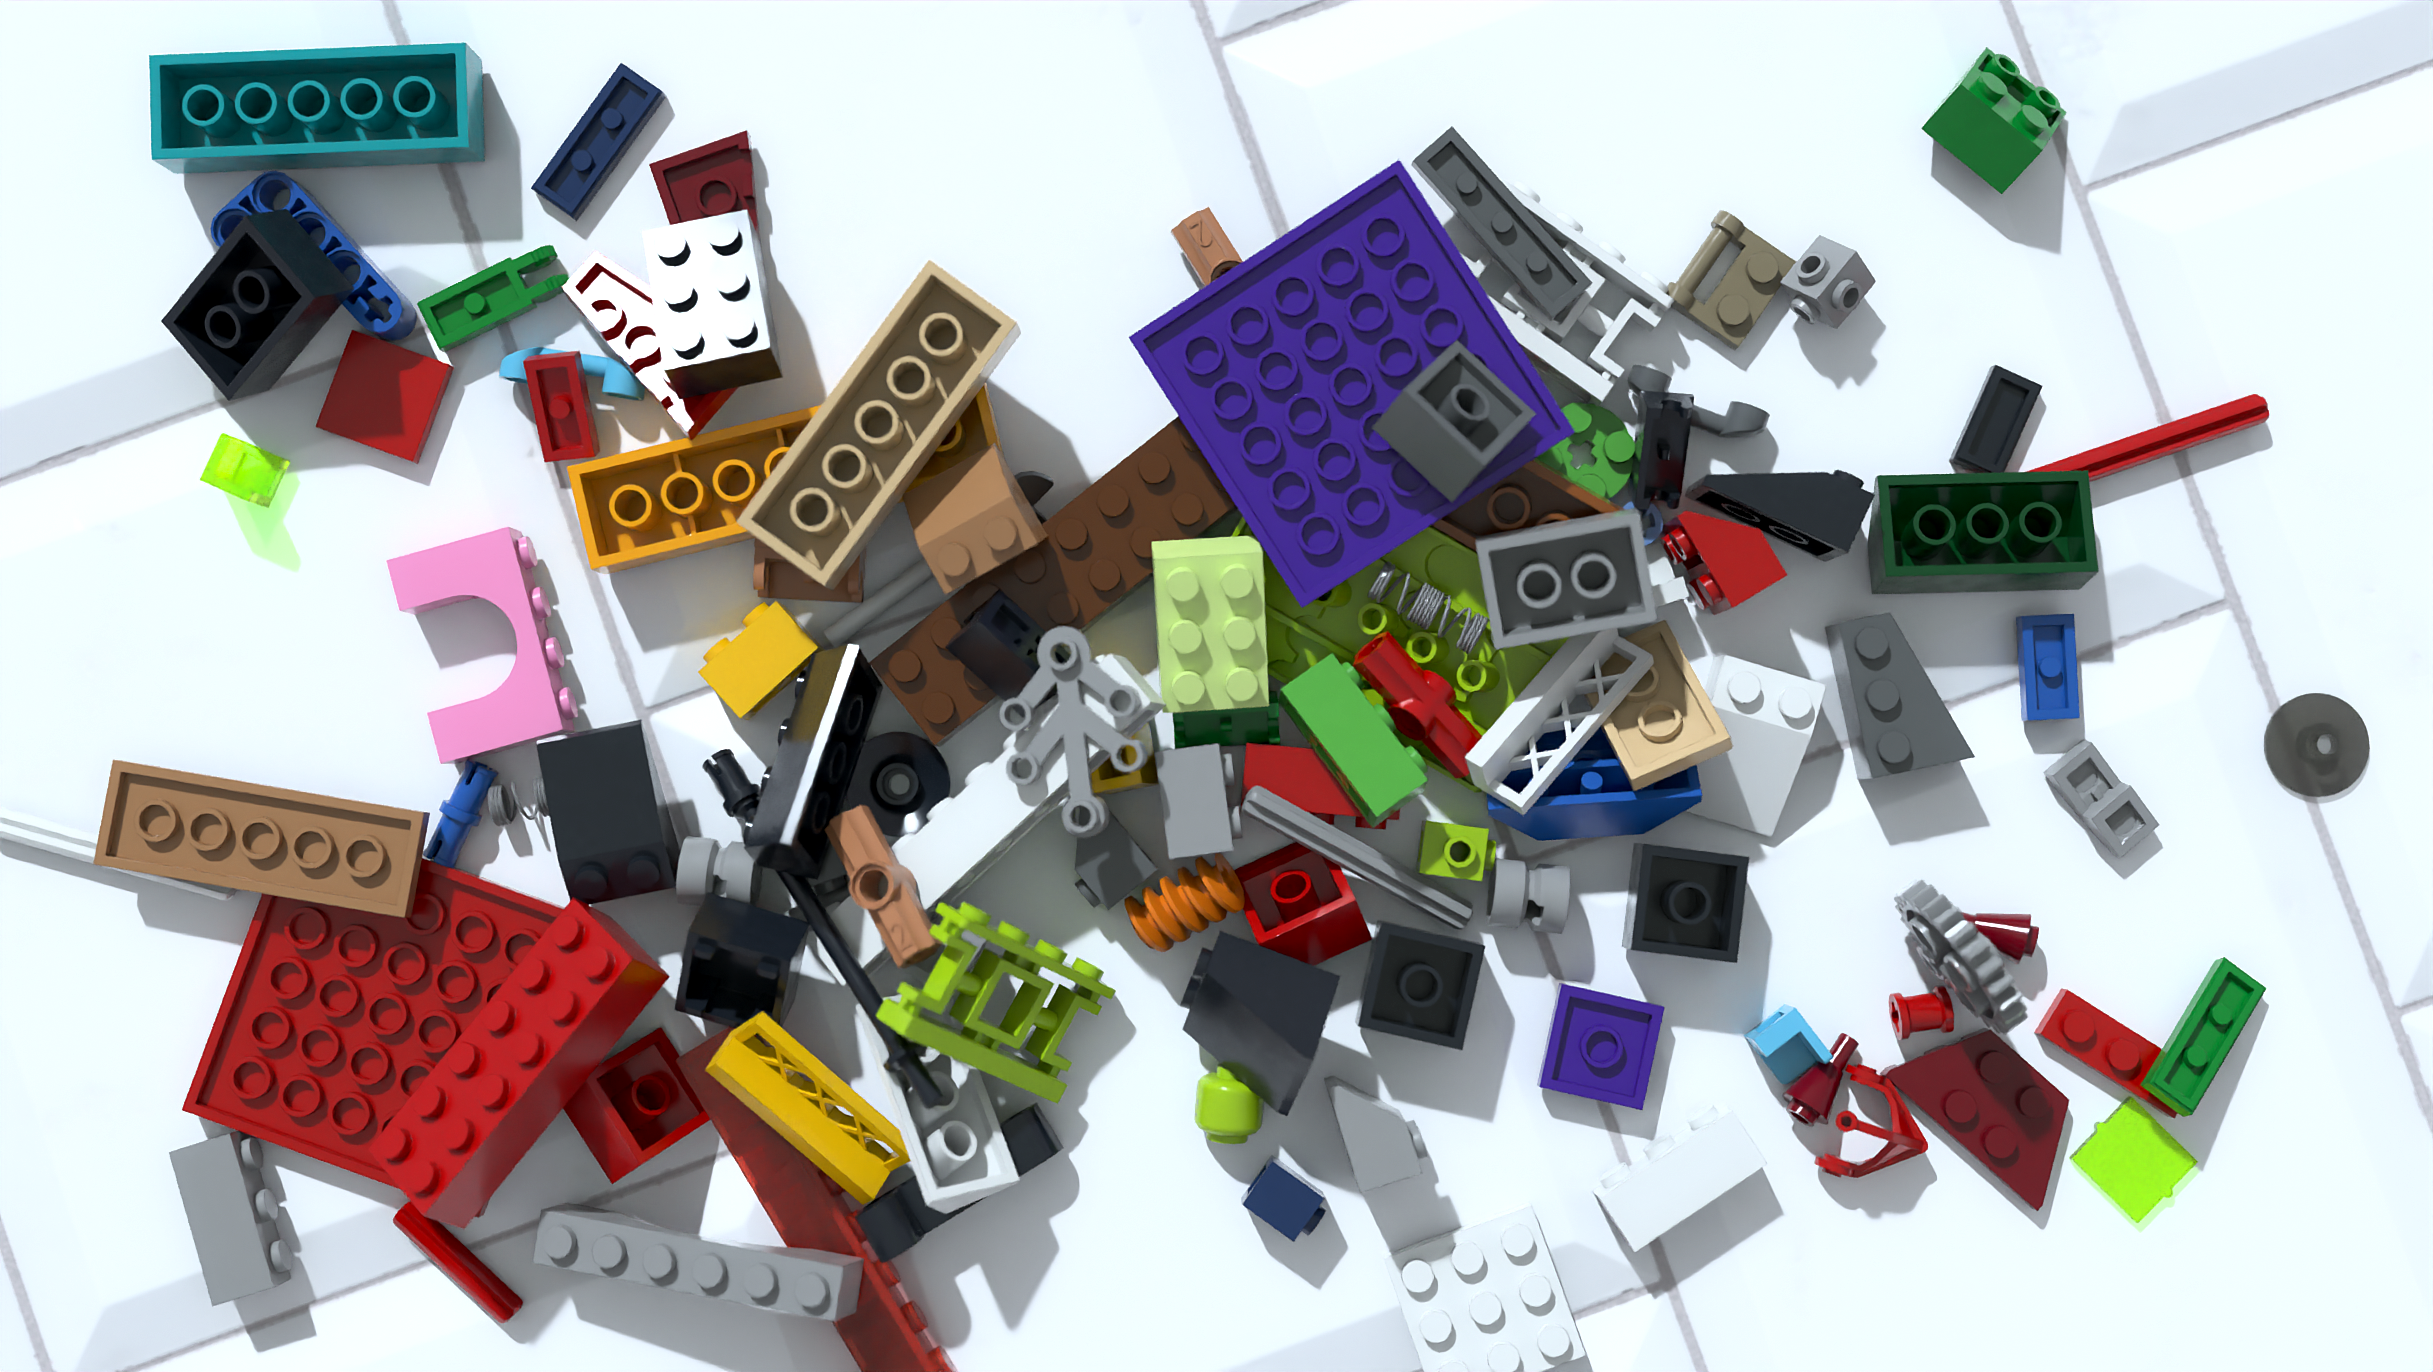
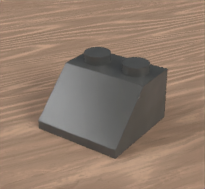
M1456 340L1400 393L1372 428L1448 500L1453 502L1526 426L1536 413Z

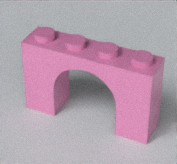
M508 526L386 560L399 611L415 615L466 600L486 599L498 606L506 614L516 634V660L511 673L501 686L484 697L427 712L440 764L455 765L465 762L467 759L473 760L534 743L539 739L555 737L575 731L572 719L578 717L577 705L569 687L563 688L558 668L564 667V657L557 638H550L545 618L551 616L550 604L543 587L536 588L531 568L537 566V557L532 541L528 536L523 537L521 531Z

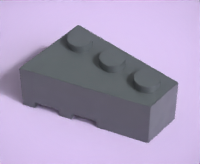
M1890 612L1825 627L1857 779H1873L1975 758L1971 748Z

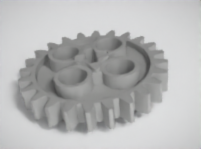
M1915 879L1896 893L1894 900L1897 905L1895 908L1902 915L1900 920L1910 930L1909 936L1919 944L1917 951L1922 960L1939 979L1944 980L1948 989H1953L1960 1002L1976 1018L1980 1016L1988 1028L1992 1026L1998 1034L2002 1032L2004 1035L2028 1018V1014L2025 1012L2028 1008L2021 1000L2023 995L2013 985L2015 982L2014 978L2003 969L2005 963L2001 955L1984 935L1977 932L1973 923H1968L1957 906L1955 907L1943 893L1939 895L1932 884L1927 885L1923 879L1919 881Z

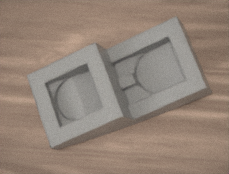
M2081 740L2043 772L2078 817L2112 854L2118 858L2124 856L2160 825L2132 786L2119 780L2092 742Z

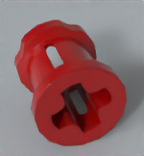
M1935 986L1931 993L1903 997L1899 992L1889 995L1890 1019L1898 1040L1908 1039L1910 1033L1932 1029H1940L1942 1033L1953 1032V1006L1945 986Z

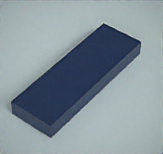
M620 63L531 189L575 221H578L666 98L665 93L629 67Z

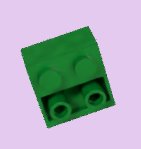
M1987 47L1941 101L1921 129L2000 194H2003L2043 151L2067 112L2060 107L2059 100L2051 91L2044 87L2034 86L2020 74L2018 66L2009 57L2003 54H1995Z

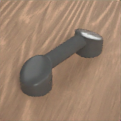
M1633 365L1627 381L1633 394L1640 400L1641 391L1668 392L1672 378L1656 369ZM1738 401L1730 402L1725 416L1693 405L1691 426L1718 435L1721 438L1745 437L1762 433L1766 428L1770 414L1756 406Z

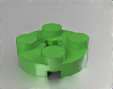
M1573 402L1560 408L1575 430V433L1536 459L1606 499H1611L1623 488L1632 472L1633 454L1635 452L1633 438L1628 433L1624 423L1606 408L1582 402ZM1585 442L1592 447L1590 455L1595 459L1592 467L1583 464L1579 469H1576L1570 464L1573 455L1567 450L1571 443L1580 447Z

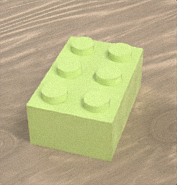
M1252 535L1151 542L1160 698L1166 704L1162 708V712L1173 713L1269 706L1263 552L1257 537Z

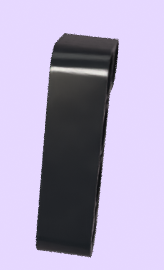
M1037 1102L999 1123L1018 1177L1048 1160L1064 1148ZM914 1175L863 1207L854 1219L881 1264H884L917 1244L928 1232L982 1199L944 1214L926 1205L917 1177Z

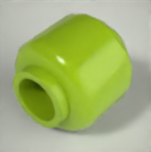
M1218 1064L1217 1072L1208 1073L1198 1080L1194 1121L1201 1130L1206 1132V1139L1224 1144L1246 1143L1248 1136L1255 1134L1262 1126L1264 1101L1225 1066Z

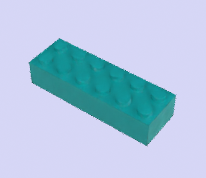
M467 43L149 55L151 158L174 174L485 162L482 59Z

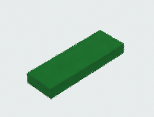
M2227 958L2216 959L2145 1076L2141 1086L2182 1117L2193 1115L2267 988Z

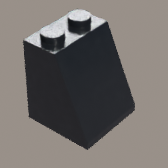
M1220 931L1213 950L1202 947L1192 976L1189 979L1180 1004L1181 1007L1189 1009L1182 1030L1277 1113L1288 1116L1314 1061L1341 976Z

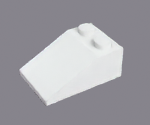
M1728 655L1713 658L1704 690L1731 737L1733 749L1697 764L1702 801L1685 812L1772 837L1812 737L1827 685Z

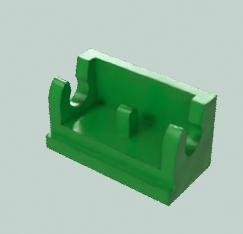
M1268 691L1269 706L1173 712L1174 748L1181 749L1218 743L1219 747L1246 745V743L1280 745L1277 691Z

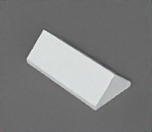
M902 994L887 998L899 1002ZM952 996L942 1015L924 1007L920 1012L962 1031L963 1029L959 1021L948 1015L954 1005ZM860 1003L855 1006L926 1205L947 1214L1019 1182L1020 1179L979 1069L928 1047L920 1059L945 1098L936 1106L926 1109L901 1069L894 1073H887L884 1069V1063L891 1055V1052Z

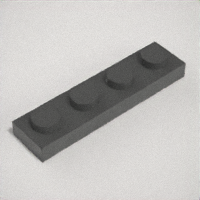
M1453 126L1412 161L1411 166L1550 321L1592 285L1591 280Z

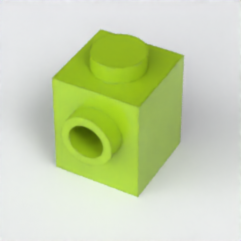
M1422 820L1415 872L1482 881L1483 871L1492 872L1496 841L1488 840L1489 829Z

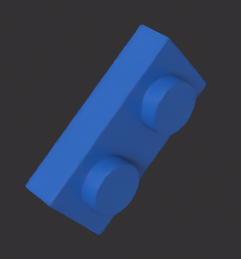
M2074 614L2016 617L2021 721L2080 718Z

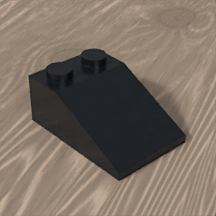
M1834 470L1833 474L1828 472L1705 475L1690 485L1684 496L1742 524L1760 529L1762 533L1826 562L1849 552L1875 494L1862 489L1864 481L1845 471Z
M642 719L537 740V753L558 863L570 901L575 898L590 905L676 888L680 848Z

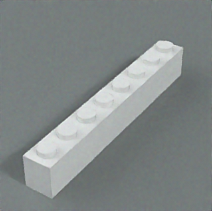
M1110 653L1107 657L1100 655L1094 658L1092 662L1121 685L1132 686L1138 691L1141 702L1138 711L1134 715L1123 718L1112 716L1105 708L1104 697L1080 681L1082 702L1127 739H1130L1166 706L1165 702L1131 662L1123 656ZM1120 691L1116 694L1114 698L1115 707L1122 712L1130 707L1131 698L1127 692ZM1058 693L1044 704L1041 709L1044 715L1031 728L1014 732L1004 742L1003 748L1006 751L992 764L990 762L981 764L966 777L965 783L967 787L954 799L948 797L934 806L927 814L929 822L918 833L911 832L906 834L891 847L898 863L908 868L914 875L916 896L930 922L939 915L936 909L940 901L950 905L1070 794L1063 738L1042 764V773L1034 783L1025 785L1015 784L1008 778L1006 773L1008 759L1015 753L1025 751L1059 706ZM1086 735L1090 772L1092 774L1111 754ZM1021 758L1016 765L1019 776L1028 778L1032 772V765L1026 758ZM885 874L878 883V893L881 899L886 895L889 885ZM851 895L842 903L835 902L825 908L869 978L892 958L867 909L857 905ZM812 930L808 934L806 941L840 984L848 986Z

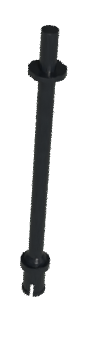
M723 749L711 755L716 764L713 765L712 761L707 759L703 763L702 768L708 773L725 800L723 809L727 815L743 819L746 824L749 817L757 813L762 798L761 788L758 784L750 782L734 757L733 751L731 749ZM775 870L891 1052L883 1066L886 1072L894 1073L901 1069L926 1109L939 1104L945 1096L920 1059L928 1047L915 1041L910 1042L908 1038L902 1036L876 1017L884 1000L806 878Z

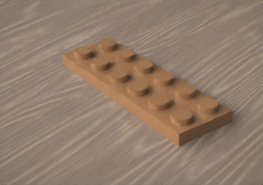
M113 759L93 864L407 918L412 916L430 812Z

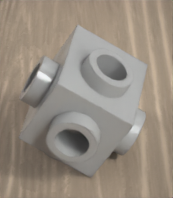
M1819 235L1780 283L1792 299L1789 306L1798 317L1810 324H1814L1818 320L1838 329L1877 281L1856 250Z

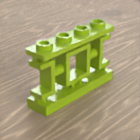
M940 901L936 912L944 916V919L940 926L933 923L929 934L947 945L923 990L901 982L897 992L902 994L899 1002L886 997L876 1017L908 1039L1058 1104L1068 1085L1058 1079L1057 1076L1061 1069L1068 1072L1072 1062L1057 1053L1056 1049L1079 1007L1098 1016L1102 1008L1097 1003L1100 996L1102 995L1112 1000L1116 990L1100 980L1104 971L1091 963L1076 957L1073 965L1064 962L1068 953L1042 939H1039L1036 947L1027 944L1030 935L1003 920L998 928L988 925L992 916L963 901L959 910ZM964 930H967L1006 950L1001 956L984 948L972 972H969L966 969L978 947L961 936ZM1044 967L1080 986L1077 991H1074L1059 984L1047 1008H1045L1043 1004L1054 983L1040 975L1039 971ZM1003 972H1006L1023 980V983L999 1026L981 1018L980 1015ZM957 990L960 994L948 1015L959 1021L964 1027L962 1031L920 1012L924 1007L942 1015L952 994ZM1032 1025L1036 1028L1025 1050L1040 1059L1038 1064L1036 1065L999 1048L1001 1042L1019 1050Z

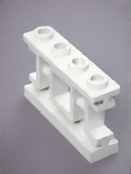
M1503 180L1502 182L1591 280L1592 285L1581 295L1561 324L1555 319L1550 321L1538 307L1519 295L1522 288L1515 281L1502 298L1501 303L1516 312V315L1489 295L1488 297L1533 366L1585 403L1599 406L1625 370L1604 355L1606 350L1629 318L1651 332L1670 308L1674 299L1666 294L1669 289L1660 279L1647 272H1643L1640 276L1624 264L1626 258L1619 250L1605 242H1600L1597 245L1581 234L1584 229L1574 218L1563 212H1558L1554 215L1540 205L1541 198L1533 189L1521 182H1515L1512 185L1508 181ZM1487 249L1476 263L1460 253L1477 280L1491 261L1501 266ZM1606 279L1632 297L1614 321L1589 304ZM1577 320L1602 339L1585 361L1599 371L1601 375L1543 335L1542 332L1560 344Z

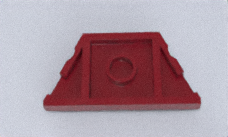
M1980 1029L1961 1037L1957 1042L1949 1045H1940L1924 1052L1922 1056L1899 1065L1893 1064L1884 1068L1880 1073L1882 1076L1888 1078L1895 1088L2029 1207L2038 1211L2043 1206L2070 1099L1991 1029Z

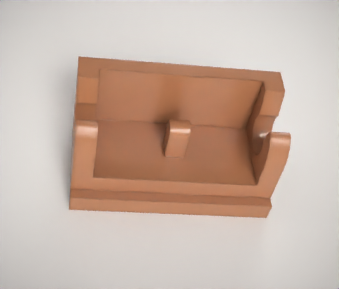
M755 536L753 588L758 590L759 598L863 602L867 546H865L832 591Z

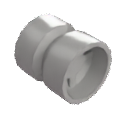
M687 836L683 842L678 862L676 878L677 902L679 904L701 906L709 892L757 906L762 884L763 867L758 866L745 851L744 842L731 841L726 848H722L716 839Z
M1495 858L1488 888L1487 925L1517 929L1522 922H1528L1533 931L1562 934L1566 923L1570 897V868L1539 863L1534 870H1529L1524 861Z

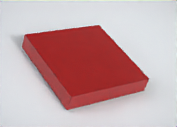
M351 330L315 427L418 464L454 367L375 337Z

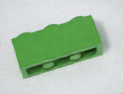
M1331 653L1282 687L1278 702L1373 828L1424 792L1428 782L1424 774L1428 772V768L1420 754L1412 746L1409 745L1404 748L1393 734L1396 726L1384 707L1378 703L1372 706L1362 693L1361 689L1364 688V683L1353 666L1348 662L1341 665L1334 654Z

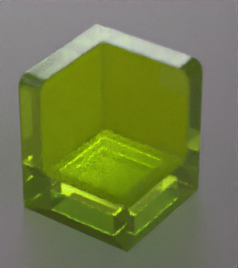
M222 433L200 480L245 501L269 508L290 461L242 439Z

